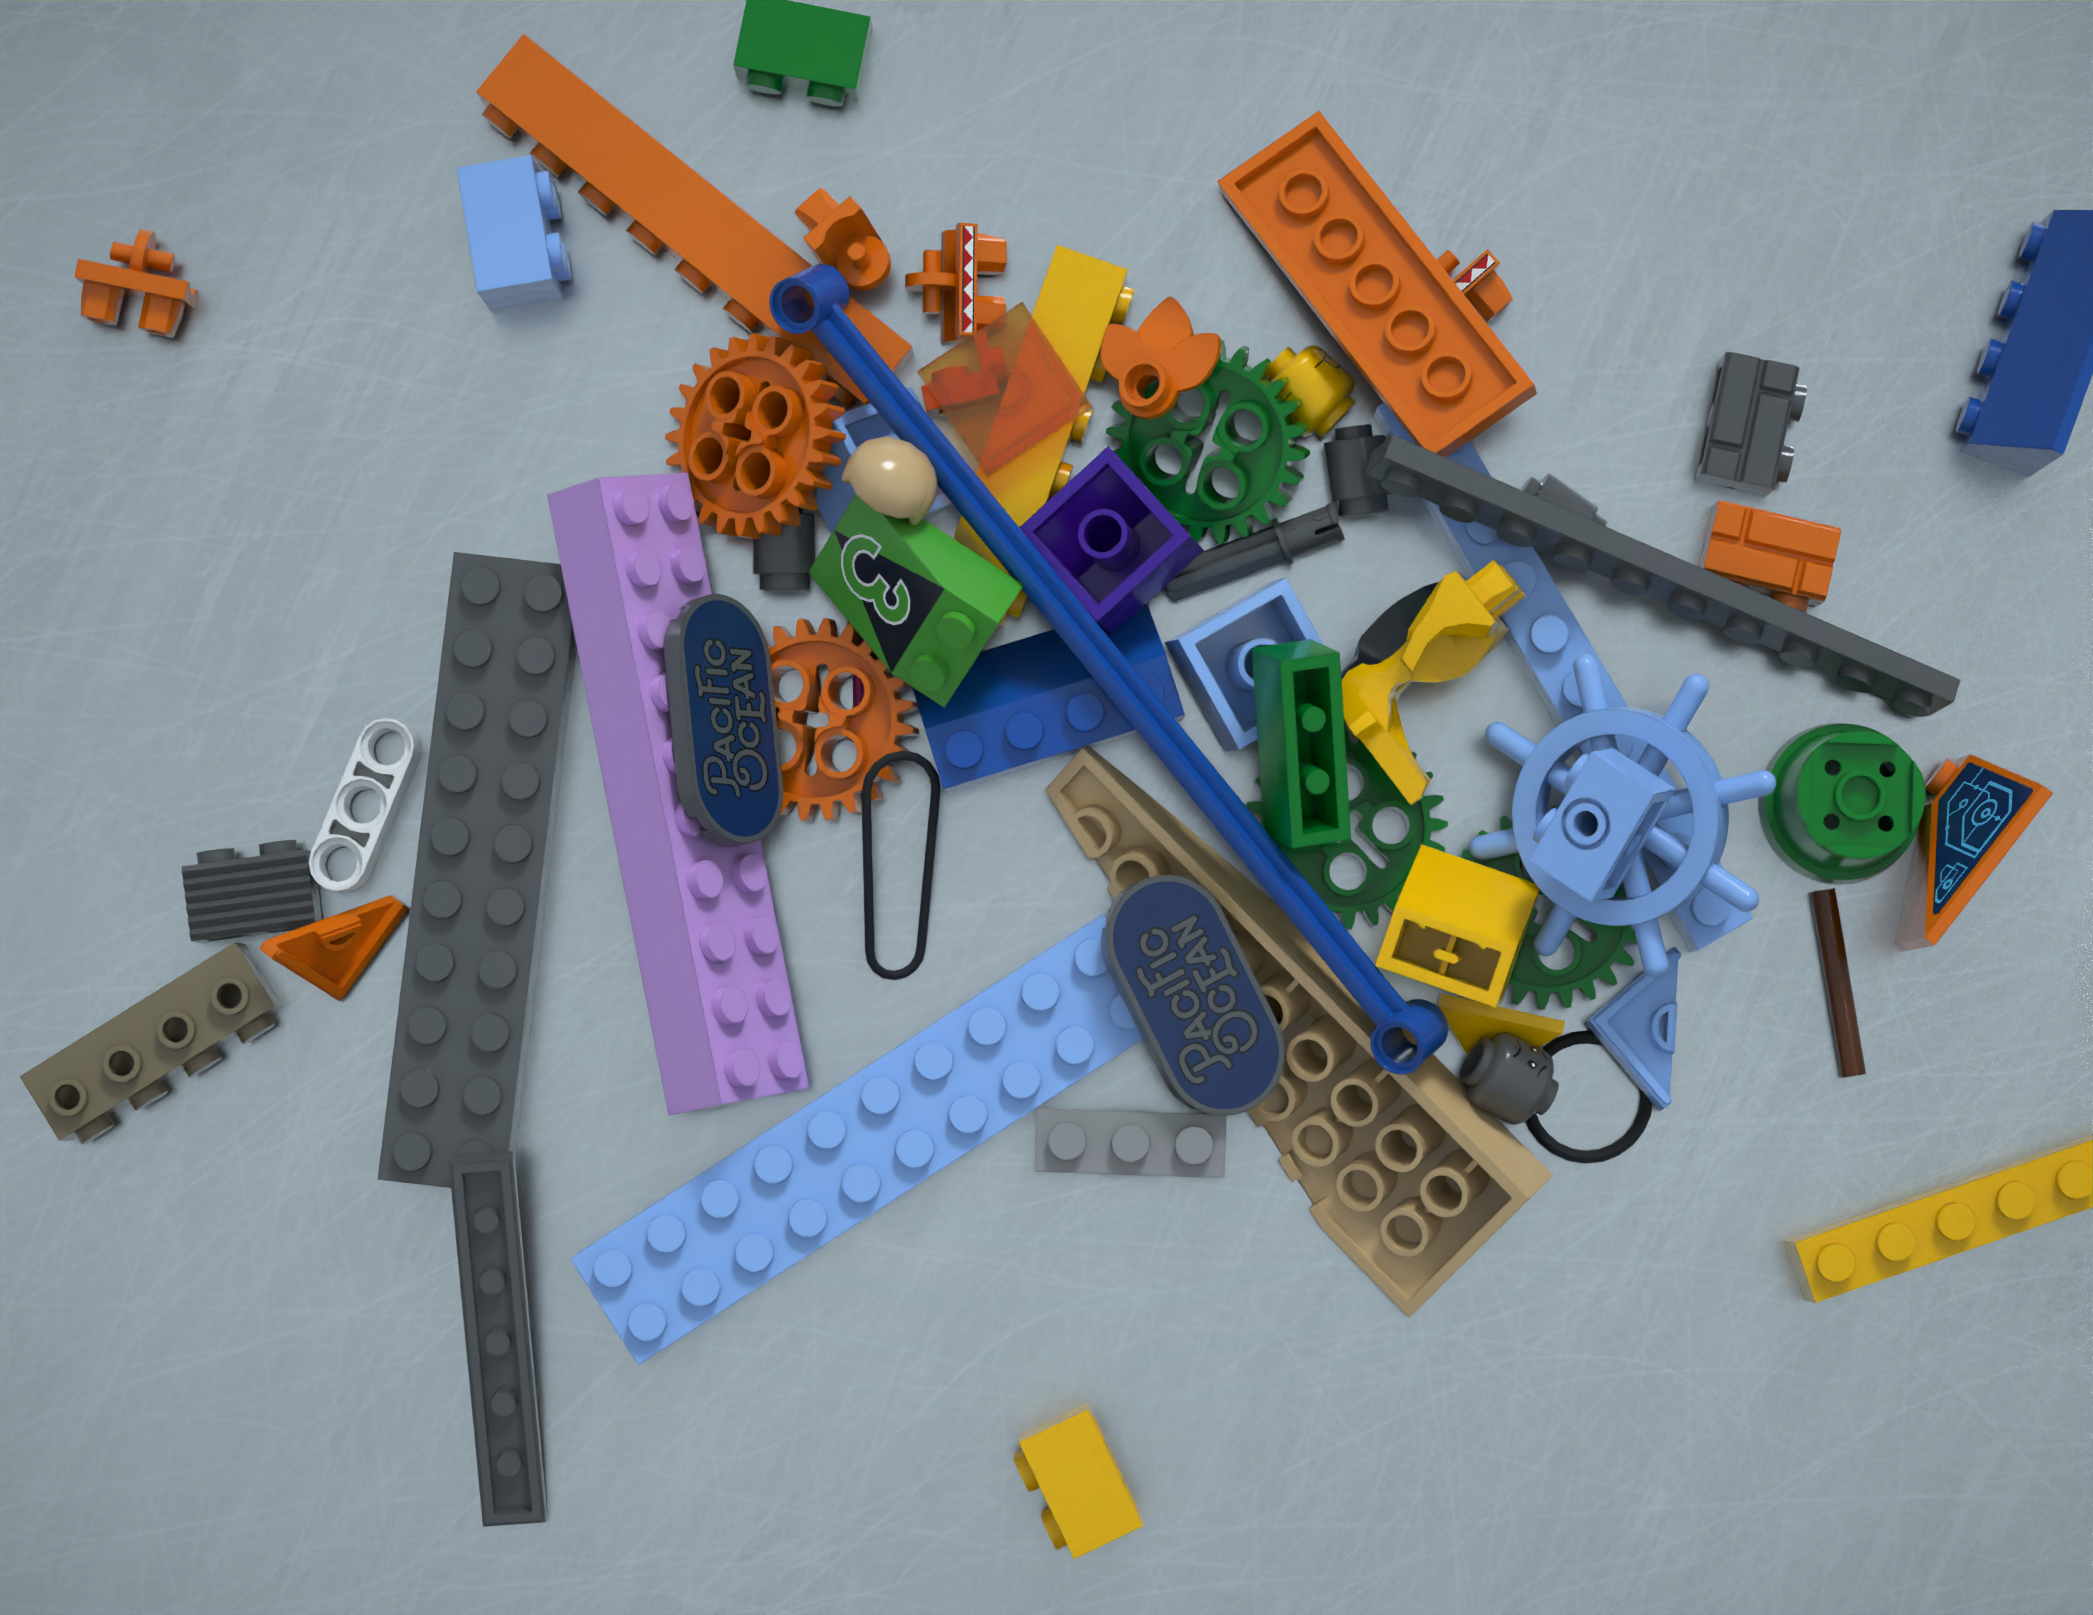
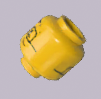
M1311 345L1305 347L1298 354L1288 346L1271 363L1266 375L1271 381L1270 383L1286 376L1290 380L1285 389L1280 393L1283 401L1301 399L1303 404L1290 414L1291 421L1307 423L1310 429L1299 437H1307L1316 432L1323 438L1356 403L1350 397L1354 389L1352 376L1319 346Z

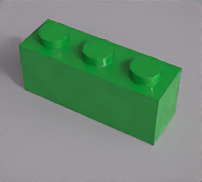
M1312 639L1252 648L1263 828L1272 838L1292 849L1350 840L1351 827L1340 652Z

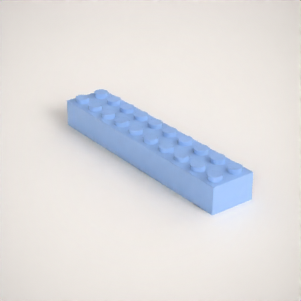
M1104 914L571 1257L570 1260L636 1363L640 1365L1143 1040L1104 961L1101 948L1102 929L1106 925Z

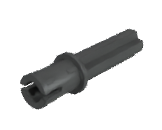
M1332 503L1281 523L1278 522L1277 518H1274L1271 521L1273 526L1251 533L1247 537H1240L1203 551L1164 587L1170 600L1176 601L1282 561H1286L1287 566L1294 564L1293 557L1336 541H1344L1345 538L1338 524L1339 521Z

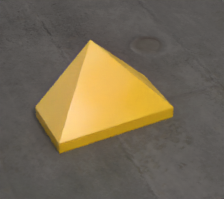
M1446 994L1437 995L1435 1005L1444 1014L1448 1029L1465 1056L1468 1055L1470 1049L1480 1038L1490 1039L1494 1035L1505 1031L1537 1047H1541L1561 1035L1565 1021L1499 1006L1495 1008L1481 1002Z

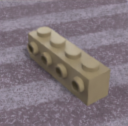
M234 942L19 1077L58 1140L71 1141L78 1137L83 1145L111 1129L115 1124L110 1116L131 1103L135 1111H138L164 1096L168 1090L163 1083L176 1074L185 1070L190 1078L214 1065L222 1058L217 1049L238 1036L242 1044H245L271 1029L275 1023L270 1016L284 1007L245 944Z

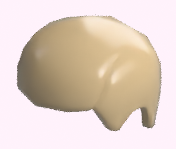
M890 436L870 439L858 446L849 457L842 474V481L850 483L856 495L874 511L895 518H909L911 525H917L925 517L937 496V476L927 455L910 442Z

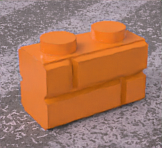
M1718 500L1711 509L1698 567L1756 592L1772 595V599L1807 613L1808 604L1819 606L1825 602L1841 536V528Z

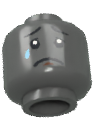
M1506 1031L1498 1033L1490 1039L1480 1038L1470 1049L1460 1073V1080L1466 1084V1093L1471 1104L1512 1125L1526 1122L1535 1113L1539 1115L1546 1113L1554 1102L1559 1087L1558 1081L1553 1079L1554 1061L1545 1050Z

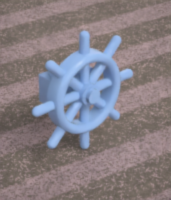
M1583 654L1578 656L1573 663V671L1583 714L1570 718L1552 729L1537 745L1502 722H1493L1486 728V741L1523 767L1520 771L1513 796V828L1475 837L1469 844V852L1478 861L1519 853L1524 867L1532 880L1555 903L1534 939V948L1538 954L1542 956L1553 955L1558 950L1576 917L1602 925H1633L1644 972L1649 977L1660 978L1668 970V960L1658 918L1670 914L1687 904L1703 887L1742 912H1750L1757 907L1759 896L1756 890L1718 864L1724 852L1728 835V804L1771 794L1776 787V779L1767 770L1722 779L1709 752L1695 736L1686 730L1708 693L1709 682L1705 676L1701 674L1689 675L1664 716L1640 708H1608L1598 662L1593 656ZM1615 734L1637 738L1648 743L1637 763L1618 751ZM1590 741L1592 752L1589 755L1583 754L1574 763L1572 768L1564 764L1565 760L1577 748ZM1668 759L1680 772L1687 788L1676 790L1658 778ZM1553 786L1566 796L1558 810L1553 808L1548 812V801L1551 787ZM1693 813V833L1690 845L1688 846L1658 826L1656 822ZM1642 846L1677 869L1669 880L1652 892L1641 849ZM1623 880L1626 897H1616L1614 894Z

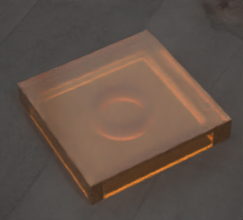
M1023 302L917 371L919 377L987 478L1092 409L1091 403Z

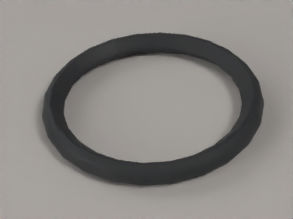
M1587 1030L1570 1032L1557 1037L1541 1049L1545 1050L1552 1057L1560 1050L1572 1045L1586 1043L1604 1045L1592 1031ZM1639 1088V1111L1632 1127L1614 1144L1597 1150L1572 1149L1559 1143L1541 1125L1537 1113L1531 1116L1526 1123L1536 1140L1552 1154L1567 1161L1578 1163L1604 1162L1621 1155L1635 1144L1648 1124L1653 1103Z

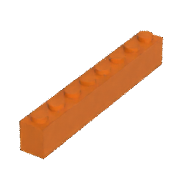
M523 34L476 91L482 103L487 106L481 115L508 138H511L518 131L532 142L535 147L529 154L552 174L559 177L566 170L584 185L578 191L579 195L599 212L607 216L614 208L632 224L626 232L649 252L655 255L662 247L680 261L674 269L675 272L696 290L703 294L711 286L728 300L723 310L746 330L752 333L757 325H759L772 336L791 340L793 345L810 349L812 351L810 360L824 363L828 367L823 376L825 378L824 381L838 385L839 389L832 399L840 406L849 410L854 403L858 406L870 403L812 330L802 334L790 333L782 329L771 314L769 299L774 286L779 281L812 265ZM805 289L806 299L808 303L814 308L813 299L810 293ZM849 296V303L844 313L897 376L914 356L912 345Z

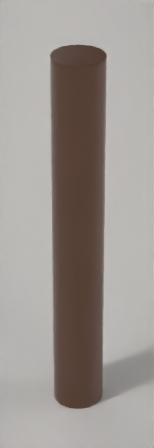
M1832 888L1810 892L1841 1078L1866 1074L1836 890Z

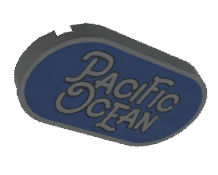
M711 594L687 601L679 608L681 611L678 618L670 621L665 633L664 657L679 797L690 820L695 818L699 820L700 824L706 829L701 831V833L711 842L725 847H736L761 840L774 828L782 809L783 779L771 660L766 638L755 617L743 604L726 595Z
M1153 876L1141 879L1127 886L1115 897L1108 910L1110 913L1106 918L1105 928L1102 929V954L1106 966L1163 1081L1178 1101L1202 1113L1230 1116L1253 1109L1271 1094L1280 1079L1285 1060L1284 1038L1280 1026L1220 905L1204 887L1180 876Z

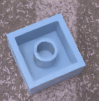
M532 155L457 167L476 290L489 310L562 299L561 281L571 280V269L565 242L562 243L559 232H552L551 220L561 219V210L555 181H551L550 172H540Z
M1287 578L1275 580L1164 642L1225 751L1240 750L1258 739L1252 648L1308 639L1323 645Z

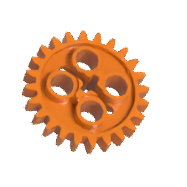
M751 333L748 340L736 337L729 338L728 351L712 347L709 350L712 367L697 363L692 366L698 382L695 387L680 384L678 389L687 399L685 408L674 407L670 408L669 412L674 418L681 421L680 428L667 433L665 439L678 443L679 451L671 455L666 460V463L670 466L682 468V473H688L695 511L700 512L698 522L703 525L716 527V531L721 534L759 540L761 533L776 537L780 536L782 524L799 526L801 521L798 507L813 511L818 509L816 498L812 492L815 487L831 490L833 485L823 472L826 466H841L842 460L831 453L830 450L831 444L845 440L846 434L832 430V422L840 418L845 413V409L828 403V400L834 396L839 387L835 383L822 380L828 368L826 364L810 360L812 351L808 348L793 345L791 340L772 335L767 337Z
M823 618L817 635L810 620L807 619L797 620L796 637H792L785 627L777 625L773 627L775 645L771 647L768 644L778 734L787 730L796 741L794 756L789 762L781 765L783 803L780 815L787 816L796 802H798L799 818L803 821L813 820L818 805H820L825 820H838L840 802L843 803L851 814L862 813L860 794H862L865 775L872 765L886 754L898 751L910 752L900 745L901 738L918 735L920 729L903 723V715L918 709V702L901 699L899 693L905 690L909 684L898 677H892L891 672L880 659L876 658V654L865 641L858 645L860 635L851 624H848L843 629L839 638L837 636L836 622L829 618ZM825 664L828 667V675L824 679L821 690L818 671L819 667ZM795 668L803 678V689L797 699L787 703L779 692V682L786 671ZM856 675L864 685V696L858 706L847 709L839 699L840 686L846 678ZM819 711L823 714H828L829 722L827 727L821 726L816 729L813 726L807 725L808 713L814 714ZM848 737L857 748V758L850 769L841 772L832 761V751L839 740ZM813 752H815L817 771L814 775L810 776L807 772V765L811 761ZM892 762L882 768L873 781L871 799L874 801L884 799L878 784L881 778L898 783L902 779L891 765Z

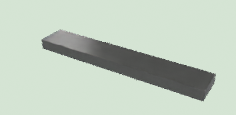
M514 1151L453 1155L449 1159V1172L483 1527L543 1523L547 1520V1504Z

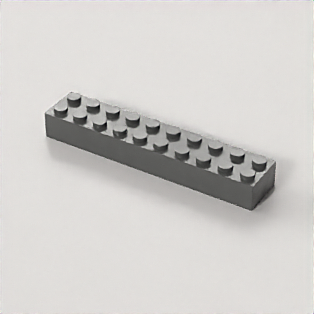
M454 552L378 1180L451 1188L450 1156L514 1151L516 1157L577 650L561 564Z

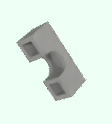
M1036 1108L1034 1172L1225 1178L1227 1116Z

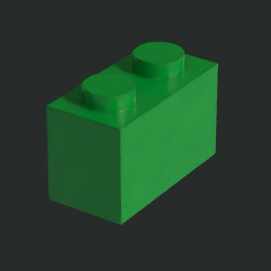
M746 0L733 64L737 78L746 79L745 87L757 92L778 95L782 93L783 87L807 91L806 99L823 105L842 106L844 98L858 101L873 30L871 16L789 0Z

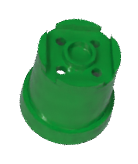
M1829 723L1809 728L1783 744L1765 769L1775 776L1776 787L1771 794L1758 797V812L1763 832L1777 856L1788 867L1806 878L1835 885L1853 884L1871 879L1891 867L1904 854L1916 835L1923 815L1926 797L1922 773L1914 760L1910 758L1899 744L1876 730L1847 723ZM1830 760L1837 762L1839 765V772L1836 775H1829L1825 770V765ZM1882 763L1890 771V777L1881 775L1879 768ZM1827 815H1834L1837 818L1838 824L1834 830L1827 829L1824 825V818ZM1883 816L1888 817L1892 822V827L1888 832L1882 831L1878 826V821Z

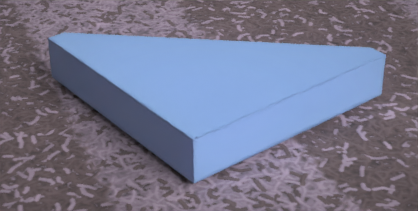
M1675 946L1666 952L1668 970L1665 975L1660 978H1652L1643 972L1584 1022L1659 1111L1665 1109L1672 1101L1670 1096L1672 1054L1675 1053L1678 960L1681 958V953Z

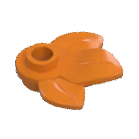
M1167 297L1151 311L1137 332L1120 324H1108L1102 340L1101 359L1104 369L1119 381V397L1123 406L1138 418L1156 419L1165 415L1173 408L1180 393L1201 386L1210 377L1219 360L1221 338L1214 333L1194 335L1190 318L1185 309L1176 299ZM1159 380L1160 384L1156 393L1152 397L1145 399L1144 392L1147 385L1152 381Z

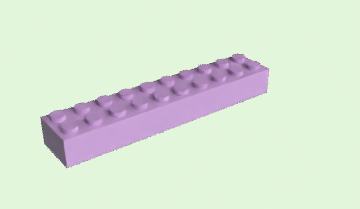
M688 473L601 477L548 494V503L668 1115L808 1089L809 1083L761 840L736 847H725L711 842L701 833V831L706 829L700 824L697 818L690 820L682 806L677 788L664 657L665 633L670 621L678 618L681 611L679 608L687 601L712 594Z

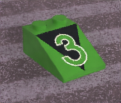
M856 494L808 572L893 675L944 708L1024 586L1021 582L926 520L922 519L917 525H911L909 518H895L874 511Z

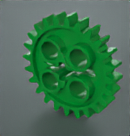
M1221 340L1219 360L1212 374L1201 386L1195 388L1200 392L1204 401L1203 412L1200 416H1188L1182 412L1176 402L1169 412L1159 418L1141 419L1131 414L1123 406L1121 400H1117L1112 404L1111 408L1124 417L1125 421L1124 423L1113 424L1106 428V434L1122 440V446L1113 451L1182 527L1184 525L1190 526V535L1197 543L1203 540L1208 528L1212 529L1218 544L1224 543L1229 539L1230 524L1234 525L1237 532L1243 538L1249 536L1253 532L1251 515L1265 525L1270 523L1275 516L1268 501L1283 507L1292 501V497L1282 484L1298 485L1303 481L1304 475L1292 467L1291 462L1306 459L1310 455L1309 449L1294 444L1295 437L1310 429L1309 424L1292 422L1290 414L1303 403L1301 399L1283 401L1280 395L1290 381L1288 377L1279 378L1270 383L1265 377L1270 369L1271 360L1267 358L1254 368L1248 366L1249 347L1247 346L1239 348L1231 359L1226 358L1224 340ZM1159 380L1152 381L1147 385L1144 392L1145 399L1152 397L1156 393L1160 384ZM1222 390H1227L1231 398L1212 436V442L1221 446V448L1216 449L1205 457L1198 475L1196 490L1194 493H1189L1185 488L1186 482L1196 466L1204 447V442L1196 438V435L1201 434L1213 424L1218 409L1219 396ZM1238 410H1250L1258 416L1262 425L1259 439L1248 440L1238 434L1234 425L1235 414ZM1158 444H1169L1180 453L1182 465L1179 473H1166L1157 465L1155 451ZM1215 468H1228L1235 473L1240 485L1236 497H1224L1215 490L1212 483V475Z
M1344 726L1347 768H1350L1358 775L1361 783L1358 796L1353 800H1349L1350 813L1354 814L1360 821L1356 825L1355 831L1364 841L1378 850L1387 859V866L1379 868L1351 839L1341 841L1340 843L1331 842L1294 849L1274 838L1272 839L1332 913L1341 914L1345 929L1351 930L1357 912H1363L1371 926L1378 925V906L1383 904L1393 914L1398 901L1397 895L1403 889L1421 844L1445 852L1446 848L1430 840L1432 832L1447 828L1448 821L1430 818L1429 810L1444 801L1443 795H1423L1419 801L1410 805L1363 742L1359 739L1358 743H1350L1348 732ZM1411 752L1413 757L1416 759L1417 754L1415 752ZM1426 772V774L1431 780L1433 774L1431 772ZM1257 777L1254 784L1261 791L1260 778ZM1262 801L1247 802L1246 807L1249 811L1261 817L1260 824L1263 827ZM1388 809L1401 814L1407 827L1406 835L1402 841L1395 844H1387L1376 837L1372 824L1373 818L1379 811ZM1349 855L1359 860L1364 870L1363 881L1359 887L1345 890L1333 883L1329 870L1330 864L1336 857Z
M1551 806L1550 810L1553 808L1558 810L1557 806ZM1505 815L1500 817L1502 830L1513 828L1512 822ZM1481 830L1478 834L1481 836L1489 833ZM1464 849L1461 853L1467 860L1528 880L1522 872V860L1519 853L1485 861L1474 859L1470 855L1469 850ZM1623 880L1614 894L1616 897H1626ZM1540 890L1539 895H1540L1541 897L1548 898V897ZM1534 907L1509 980V984L1514 986L1513 1004L1519 1005L1524 1000L1527 992L1532 991L1536 992L1539 1010L1546 1009L1550 993H1558L1565 1008H1571L1573 1001L1572 990L1579 987L1589 999H1596V990L1593 983L1595 979L1601 977L1613 986L1618 984L1616 976L1610 968L1615 961L1631 967L1635 964L1632 957L1624 950L1627 942L1637 944L1632 925H1602L1576 917V920L1596 932V939L1593 942H1588L1569 929L1566 936L1573 941L1575 946L1573 962L1561 970H1552L1542 963L1539 954L1534 948V939L1542 927L1541 924L1534 920L1538 913V910Z

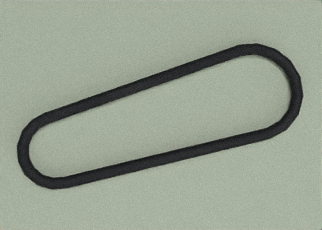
M908 751L889 753L876 761L865 775L861 791L865 953L867 963L872 971L882 978L891 980L909 976L917 970L924 958L941 791L938 773L931 762L918 753ZM906 760L915 762L924 768L930 778L931 797L916 952L910 964L903 969L893 971L886 970L880 966L874 952L871 789L875 777L882 768L891 762Z

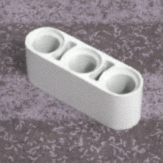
M389 718L374 720L365 726L353 749L310 853L309 867L311 875L325 889L345 894L356 892L366 885L374 871L421 754L420 741L415 732L397 720ZM386 732H399L405 743L403 756L394 764H380L375 758L374 753L376 741ZM372 789L380 797V812L372 821L358 823L351 815V800L361 790ZM348 847L355 854L356 869L348 879L336 882L327 873V858L335 849Z

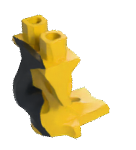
M1495 560L1491 561L1470 579L1454 571L1444 575L1441 581L1423 586L1398 600L1360 637L1353 659L1341 671L1343 713L1348 727L1367 747L1410 805L1415 804L1423 797L1431 780L1409 749L1398 712V699L1412 682H1446L1458 679L1472 672L1495 649L1508 632V627L1500 617L1527 596L1505 567L1499 566Z

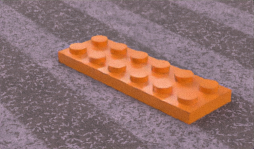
M1320 111L1217 181L1221 193L1416 445L1447 457L1537 394L1535 384Z

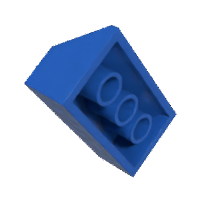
M1146 603L1112 635L1097 622L1177 722L1183 721L1185 716L1148 604ZM1055 629L981 651L945 708L912 687L945 794L1076 754L1085 746L1095 748L1139 734Z

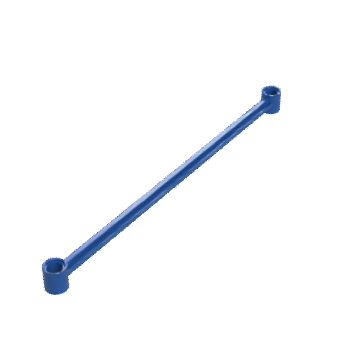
M817 264L779 281L772 289L769 299L770 311L776 323L782 329L794 334H802L812 330L898 438L910 442L927 455L936 472L937 486L1007 572L1024 585L1022 590L1375 1023L1377 1027L1372 1033L1370 1045L1377 1063L1385 1070L1399 1075L1408 1074L1416 1070L1446 1041L1448 1025L1442 1011L1433 1003L1423 999H1412L1405 1002L844 313L848 306L850 295L848 284L843 275L830 265ZM805 289L810 293L813 299L814 308L808 303L806 299ZM1402 1028L1413 1035L1417 1045L1407 1040L1402 1032Z

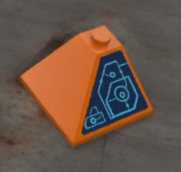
M1971 754L1959 758L1956 764L1947 758L1925 784V789L1931 793V796L1925 802L1923 815L1916 833L1895 944L1903 951L1935 946L2052 796L2053 792L2042 784Z

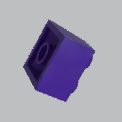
M1109 446L1019 527L1088 613L1111 635L1204 551Z

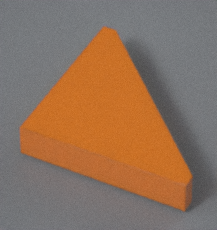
M392 895L267 939L259 949L274 961L340 1002L409 908Z

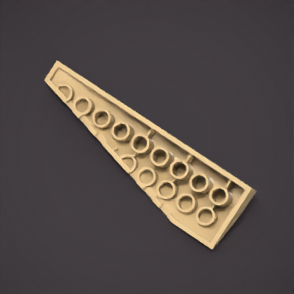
M1090 746L1083 747L1049 784L1045 791L1086 856L1097 860L1111 883L1107 889L1113 899L1132 883L1144 878L1160 875H1175L1190 879L1204 887L1216 899L1264 993L1284 1038L1285 1060L1280 1079L1271 1094L1259 1105L1248 1110V1113L1258 1128L1263 1125L1282 1154L1278 1161L1292 1182L1298 1180L1313 1204L1309 1210L1319 1226L1410 1317L1553 1174L1495 1116L1471 1104L1467 1097L1466 1086L1434 1054L1416 1070L1408 1074H1394L1382 1068L1375 1060L1370 1045L1372 1033L1377 1026L1284 911L1137 784ZM1402 1028V1032L1407 1040L1417 1045L1413 1035Z

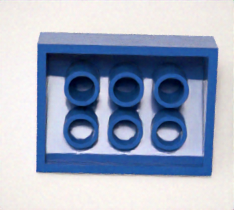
M2053 210L2043 219L2041 225L2034 222L2031 223L2019 253L2020 258L2028 260L2020 283L2013 280L2010 281L1999 307L1998 315L2007 318L1999 341L1989 339L1978 365L1977 374L1986 377L1978 399L1968 397L1957 423L1956 432L1965 435L1959 452L2027 477L2032 476L2064 454L2093 375V210Z

